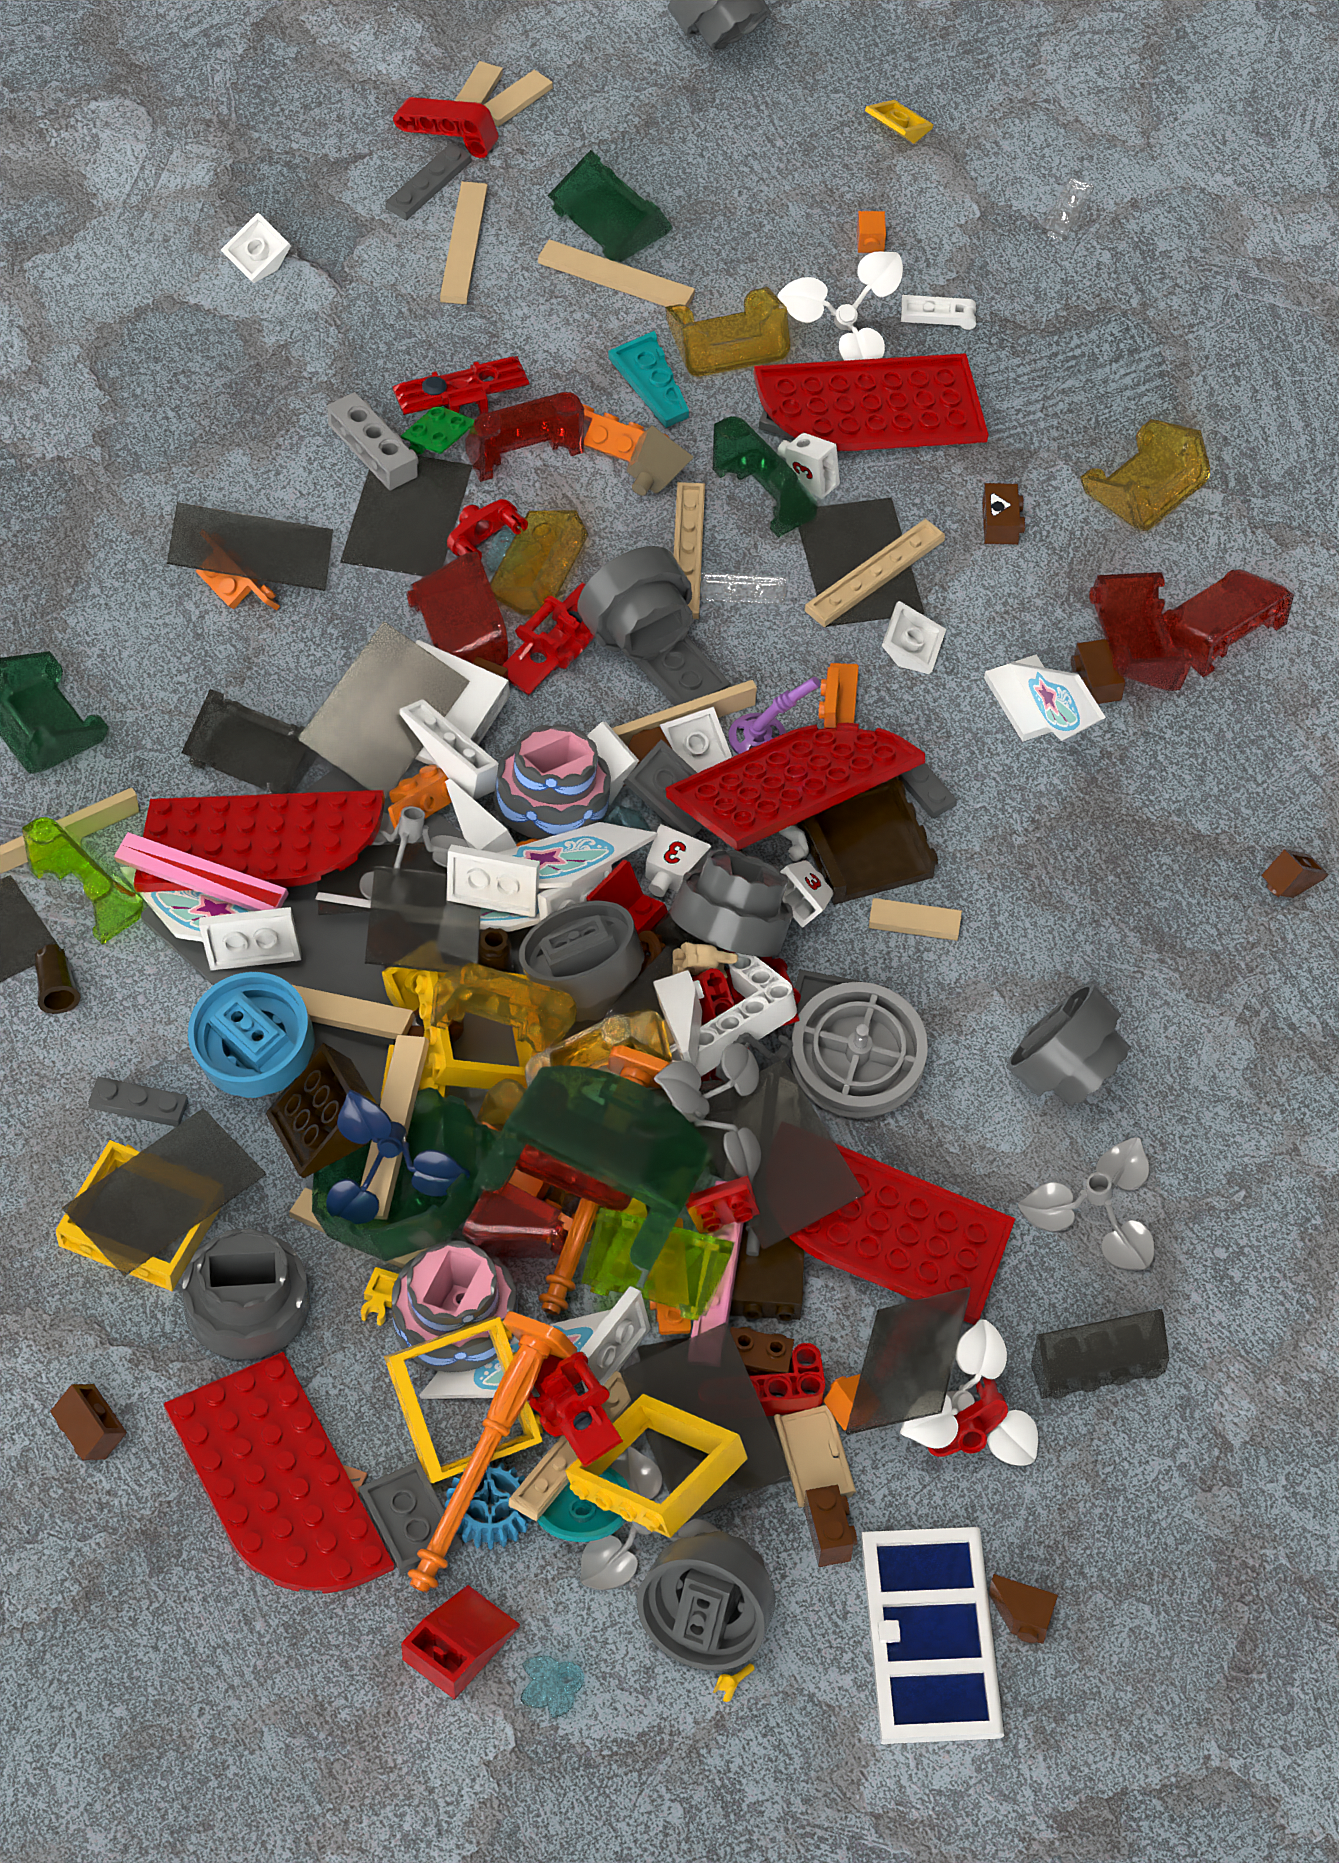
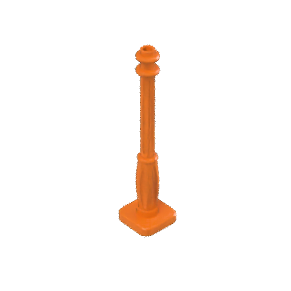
M617 1044L612 1046L607 1068L619 1075L621 1080L606 1110L597 1146L593 1151L596 1159L554 1274H548L545 1277L549 1288L547 1293H542L538 1296V1300L542 1303L541 1310L546 1313L558 1316L560 1311H565L569 1308L565 1298L567 1292L576 1289L572 1278L614 1164L620 1162V1156L633 1132L645 1088L651 1086L663 1089L654 1080V1077L670 1064L665 1060Z
M512 1311L507 1312L503 1324L519 1340L518 1345L520 1348L497 1387L487 1416L482 1421L483 1433L426 1549H420L417 1552L418 1557L421 1558L417 1569H410L408 1571V1576L412 1579L409 1585L413 1588L428 1593L430 1588L434 1589L439 1586L435 1576L439 1568L445 1569L448 1567V1562L444 1558L502 1437H507L510 1434L511 1427L525 1405L543 1360L547 1359L549 1354L565 1359L577 1352V1347L570 1339L553 1326Z

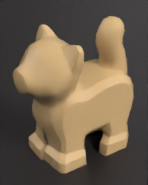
M685 942L681 945V949L677 948L673 951V975L687 970L690 975H697L710 968L720 970L725 978H727L724 964L736 963L738 956L735 953L718 951L712 945Z

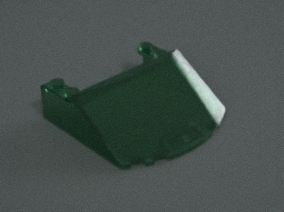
M546 1066L539 1069L506 1120L499 1137L473 1182L468 1200L475 1202L482 1189L485 1191L501 1189L526 1144L551 1155L652 1207L629 1252L631 1263L643 1271L637 1284L638 1287L643 1289L686 1203H688L712 1153L705 1140L682 1113L644 1086L627 1078L598 1069L580 1066Z

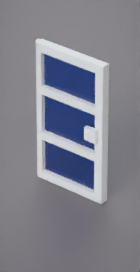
M965 1527L862 1532L861 1544L881 1744L999 1739L1004 1737L980 1528Z

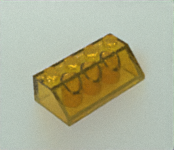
M577 510L528 511L525 519L528 521V527L525 531L519 528L521 534L515 535L486 589L487 594L522 615H534L544 604L543 601L547 596L550 595L556 598L589 535Z

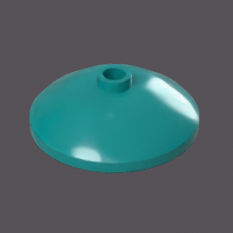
M608 1467L599 1476L630 1490L624 1477L611 1467ZM568 1482L537 1520L539 1525L551 1535L573 1542H590L605 1538L616 1532L626 1522L617 1513L610 1510L604 1511L597 1504L586 1499L581 1500L570 1489V1482Z

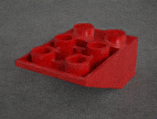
M467 1585L423 1618L401 1643L402 1660L455 1700L520 1627V1624Z

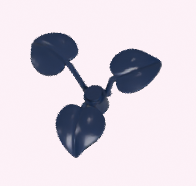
M349 1090L338 1115L337 1124L339 1131L345 1138L358 1144H365L372 1139L374 1143H377L379 1152L361 1187L354 1180L347 1178L339 1180L331 1187L327 1196L326 1207L333 1219L349 1224H364L376 1217L379 1211V1200L375 1194L367 1191L383 1157L394 1158L403 1152L408 1170L414 1172L412 1177L413 1187L425 1195L444 1196L458 1190L468 1180L471 1171L465 1169L454 1158L439 1150L430 1149L422 1151L415 1157L414 1163H412L409 1152L410 1144L405 1142L407 1136L406 1128L401 1123L391 1121L387 1113L373 1101L353 1090Z

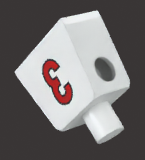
M807 433L799 435L792 442L787 440L781 442L778 447V455L786 459L788 475L795 482L821 499L840 484L836 444Z
M660 824L657 830V838L654 839L646 860L645 877L651 881L648 886L649 891L655 896L663 897L668 888L676 892L678 891L686 872L690 873L695 869H703L708 854L711 851V845Z
M806 860L789 864L780 871L788 877V884L782 900L784 903L791 905L793 917L802 928L826 908L833 895V890L825 882L823 875L817 872Z

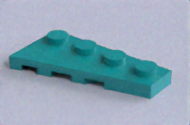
M655 331L608 351V359L665 428L689 418V409L679 386L674 381L671 367L667 365L664 351L657 342Z

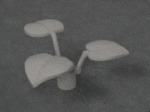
M409 806L403 808L395 830L390 815L383 812L381 827L372 845H381L387 840L394 842L395 839H402L391 876L382 871H372L364 874L360 880V891L368 900H372L377 904L387 906L400 904L408 898L411 889L408 881L396 878L406 843H415L423 835L426 849L433 852V860L446 868L448 866V850L451 844L470 848L464 839L446 835L435 836L430 841L428 835L429 827L424 825L425 813L418 807Z
M740 1043L728 1045L722 1053L721 1060L723 1071L730 1080L728 1083L704 1095L699 1091L701 1086L700 1074L692 1063L677 1061L663 1068L654 1077V1080L663 1087L672 1102L671 1114L674 1121L679 1125L694 1122L696 1127L708 1126L729 1130L730 1132L724 1135L726 1155L738 1177L741 1178L748 1175L750 1181H752L761 1161V1148L753 1132L746 1127L738 1130L733 1124L704 1120L705 1116L709 1113L707 1099L735 1086L741 1096L754 1092L759 1082V1068L752 1052L747 1049V1046Z
M1139 1137L1125 1140L1113 1146L1100 1157L1096 1172L1087 1178L1086 1189L1080 1191V1196L1075 1202H1073V1194L1067 1186L1057 1182H1050L1035 1188L1025 1199L1018 1203L1020 1212L1032 1225L1044 1231L1059 1232L1073 1225L1075 1221L1073 1209L1078 1208L1084 1199L1088 1198L1089 1202L1093 1205H1104L1106 1207L1112 1227L1115 1230L1105 1235L1102 1241V1253L1109 1264L1124 1270H1146L1153 1262L1155 1253L1154 1241L1148 1228L1136 1220L1127 1221L1120 1228L1110 1201L1112 1189L1116 1185L1121 1190L1132 1191L1140 1188L1148 1179L1149 1162Z
M631 1445L611 1466L612 1469L624 1477L632 1492L650 1500L659 1494L663 1482L660 1469L651 1459L639 1453ZM690 1518L678 1530V1536L674 1534L670 1539L676 1541L685 1537H694L699 1533H710L720 1530L708 1521ZM632 1521L633 1527L630 1529L628 1539L623 1546L621 1541L613 1535L590 1541L586 1545L581 1558L580 1582L582 1585L596 1590H611L628 1583L637 1571L638 1560L634 1554L627 1550L631 1547L637 1533L647 1535L653 1532L649 1531L645 1526Z

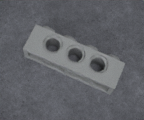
M356 392L327 405L328 425L389 491L418 477L417 464L419 460L416 453L405 446L401 437L397 433H393L381 416L378 417L372 411L369 403L366 400H362Z

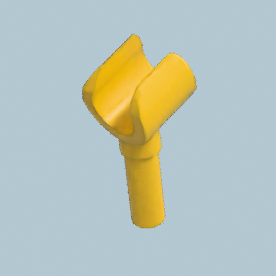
M749 1663L732 1676L728 1674L720 1675L713 1693L719 1690L725 1691L723 1701H731L738 1684L755 1670L754 1666Z

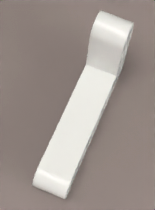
M735 953L738 956V961L734 964H728L734 989L746 999L701 1026L696 1069L700 1077L720 1064L724 1049L736 1041L739 1035L748 1032L755 1039L759 1040L791 1020L797 1013L792 985L756 956ZM676 1044L671 1045L666 1051V1059L670 1064L682 1061Z

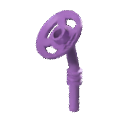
M814 676L792 691L787 690L773 699V704L763 713H750L736 719L729 729L728 738L731 748L737 754L749 750L750 747H756L773 739L772 726H776L779 736L786 733L784 726L775 717L779 713L783 714L796 706L798 700L820 687L818 678ZM737 728L744 729L743 736L745 740L741 743L736 736Z

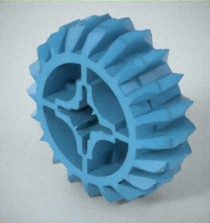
M503 1462L497 1468H492V1463H489L477 1490L483 1489L475 1493L456 1532L457 1535L463 1533L462 1540L464 1543L474 1539V1546L478 1549L482 1542H486L491 1550L494 1547V1542H499L504 1548L507 1545V1538L516 1542L519 1538L518 1532L526 1533L528 1529L527 1522H531L533 1519L508 1506L509 1498L526 1479L524 1475L517 1477L515 1467L506 1472ZM454 1477L452 1481L453 1488H448L446 1492L448 1500L445 1502V1510L460 1478ZM496 1488H500L508 1493L500 1492ZM488 1496H491V1504H493L491 1506V1514H488V1506H486L488 1504ZM502 1517H508L503 1521L497 1522ZM472 1518H479V1519H481L484 1523L478 1522V1521H476V1520H474V1519H472Z

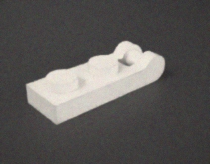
M902 295L901 322L959 325L966 330L973 329L976 326V316L974 315L976 313V302L972 299Z

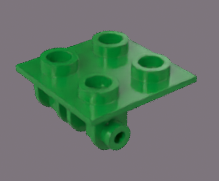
M442 406L433 407L400 437L410 442L409 450L412 449L416 455L423 454L426 449L442 454L477 423V420Z

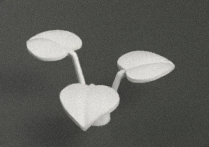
M873 252L866 255L860 261L857 272L858 278L867 286L853 305L844 304L837 310L834 309L828 301H825L828 293L826 285L812 277L800 278L787 284L779 292L778 299L793 318L804 323L818 320L823 314L824 306H826L831 315L835 316L834 322L839 329L853 332L844 334L839 341V352L844 361L882 358L885 351L882 336L871 328H863L858 332L857 328L854 327L858 316L856 309L870 289L878 297L889 296L897 289L903 273L902 260L897 252Z
M979 1320L972 1328L966 1331L956 1347L955 1354L959 1367L967 1374H975L974 1378L966 1384L960 1385L958 1391H948L945 1393L931 1392L920 1398L907 1414L900 1430L901 1435L930 1448H943L954 1440L958 1432V1422L954 1415L975 1403L968 1389L980 1381L981 1375L987 1379L999 1377L1006 1365L1007 1351L1005 1343L997 1329L986 1320ZM1008 1411L1005 1419L988 1434L987 1443L990 1450L998 1459L1011 1465L1024 1466L1033 1463L1037 1457L1038 1431L1034 1420L1023 1411Z

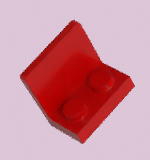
M623 860L586 897L587 901H607L624 907L631 914L638 935L643 931H650L668 912L665 903L643 894L633 868L627 860Z
M748 1175L687 1195L689 1200L686 1203L687 1211L699 1234L703 1232L713 1233L720 1230L724 1225L733 1222L743 1223L752 1219L753 1216L760 1214Z

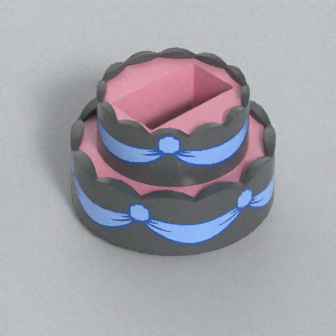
M563 724L553 726L539 725L533 730L524 732L517 741V744L510 747L499 761L493 797L495 809L500 818L509 827L523 835L540 840L598 822H604L609 808L611 783L609 767L606 761L598 756L595 742L589 739L583 731L571 729Z
M459 1240L435 1243L419 1253L402 1268L392 1290L394 1332L403 1349L493 1316L500 1317L501 1321H503L508 1311L519 1314L514 1281L509 1270L491 1252ZM487 1330L412 1359L425 1367L437 1371L464 1372L480 1368L497 1358V1354ZM512 1334V1339H511V1340H508V1341H509V1344L511 1343V1341H512L513 1338H514V1335H513V1334Z

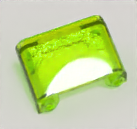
M39 817L22 827L29 870L38 879L43 877V873H52L60 881L72 873L83 884L84 894L93 905L96 925L92 928V933L102 945L141 918L144 905L140 895L84 839L48 817Z
M600 1207L581 1283L590 1285V1292L608 1297L610 1291L624 1294L631 1286L641 1291L643 1299L675 1307L681 1310V1317L699 1321L700 1315L707 1316L731 1258L735 1242Z

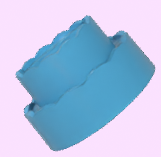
M263 972L236 974L213 985L195 1005L188 1024L190 1050L207 1078L220 1090L245 1098H257L276 1093L290 1085L307 1067L315 1043L313 1025L305 1003L298 991L284 979ZM257 1036H264L260 1041H254Z

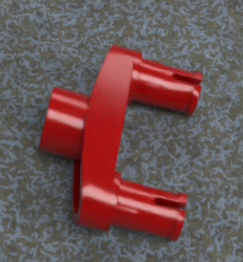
M507 499L497 500L483 508H479L477 505H469L461 511L459 516L460 524L449 534L447 547L455 555L461 556L468 565L474 566L476 564L471 558H474L478 563L482 559V552L475 547L477 544L487 539L504 525H507L514 534H521V530L517 526L525 531L528 527V521L518 513L517 508Z
M983 1378L985 1387H983L980 1381L976 1384V1390L981 1400L954 1415L958 1422L956 1437L946 1447H927L932 1455L945 1457L960 1450L972 1454L981 1451L986 1446V1435L1000 1424L1008 1413L1006 1400L999 1393L994 1379Z

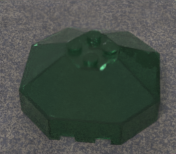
M431 1087L419 1090L406 1142L410 1144L409 1152L412 1163H414L415 1157L422 1151L430 1149L439 1150L454 1158L465 1169L471 1171L469 1178H467L465 1173H461L446 1189L447 1195H425L413 1187L412 1177L414 1172L408 1170L403 1153L387 1220L374 1218L364 1224H354L337 1215L332 1218L326 1207L329 1190L336 1182L346 1178L354 1180L361 1186L371 1139L367 1145L313 1173L312 1213L329 1238L385 1262L443 1243L504 1178L503 1133L488 1128L485 1124H478L464 1099L449 1095L447 1098L442 1097L437 1089Z

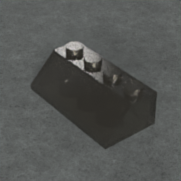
M1162 1309L1037 1334L1031 1368L1041 1398L1052 1397L1059 1399L1077 1391L1092 1392L1101 1386L1111 1384L1121 1386L1129 1383L1131 1380L1144 1377L1146 1379H1154L1165 1373L1169 1361V1350L1164 1313Z

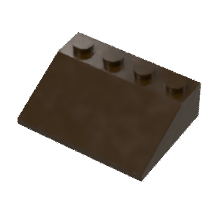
M322 1043L312 1055L301 1075L285 1088L266 1112L297 1173L302 1178H306L369 1143H354L345 1138L339 1131L337 1124L338 1115L349 1090H353L377 1104L352 1060L325 1043Z

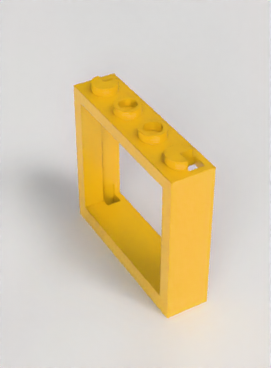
M428 963L421 974L417 976L415 991L419 995V1015L423 1019L424 1037L430 1041L428 1046V1067L432 1069L434 1084L537 1094L549 1077L532 989L527 976ZM441 988L506 996L520 1067L454 1060Z
M109 1140L56 1228L58 1245L173 1292L225 1202L223 1184L213 1181L210 1176L203 1177L192 1173L185 1166H175L167 1163L157 1155H147L139 1152L129 1144L124 1146ZM116 1167L205 1202L171 1263L81 1228Z
M493 1316L384 1356L419 1462L430 1483H435L464 1472L472 1454L443 1465L439 1464L404 1361L488 1330L504 1375L516 1352L512 1353L508 1341L512 1339V1334L505 1327L500 1317ZM527 1401L518 1415L524 1434L499 1443L491 1461L543 1442L540 1435L543 1433L539 1421L540 1417L538 1414H533Z
M642 1394L613 1423L623 1442L586 1468L577 1458L565 1472L571 1484L570 1489L581 1500L586 1499L597 1504L604 1511L610 1510L621 1515L628 1522L634 1521L645 1526L651 1532L656 1531L671 1538L748 1457L739 1434ZM647 1428L709 1454L661 1504L599 1477Z

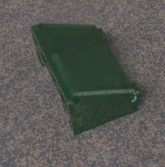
M590 150L547 196L553 202L551 208L561 218L566 215L604 249L602 253L609 260L622 262L667 235L673 227L659 207L652 201H645L618 178L612 169L603 165L600 161L601 158Z
M730 416L714 424L712 470L720 478L724 477L725 473L737 474L739 480L752 475L777 501L776 506L773 507L775 518L770 521V530L778 538L816 516L818 509L816 498L796 472L745 420L736 416Z
M50 651L0 658V736L25 770L31 774L44 772L101 743L109 729L105 721L97 714L89 715L83 721L58 688L63 675V669Z

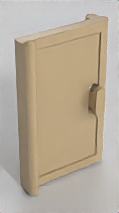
M826 1405L785 1416H780L779 1414L774 1416L799 1508L804 1507L805 1491L809 1489L838 1484L841 1496L847 1495L850 1498L856 1493L835 1417Z

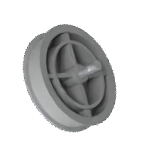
M848 982L823 990L814 996L798 1015L799 1021L795 1022L792 1033L794 1046L792 1047L790 1062L798 1085L816 1105L842 1117L856 1119L873 1118L900 1107L915 1092L923 1076L928 1053V1040L919 1014L902 996L877 984Z

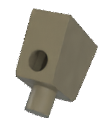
M651 425L639 437L627 467V472L636 479L632 484V490L641 496L646 495L649 489L658 494L692 460L693 456Z

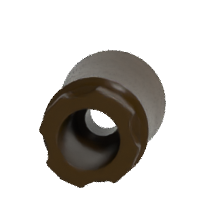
M489 927L480 934L474 969L516 974L511 955V943L505 930Z
M57 944L45 945L35 953L38 1006L42 1011L50 1014L68 1012L79 1004L81 998L70 970L68 958L65 955V950L61 949Z

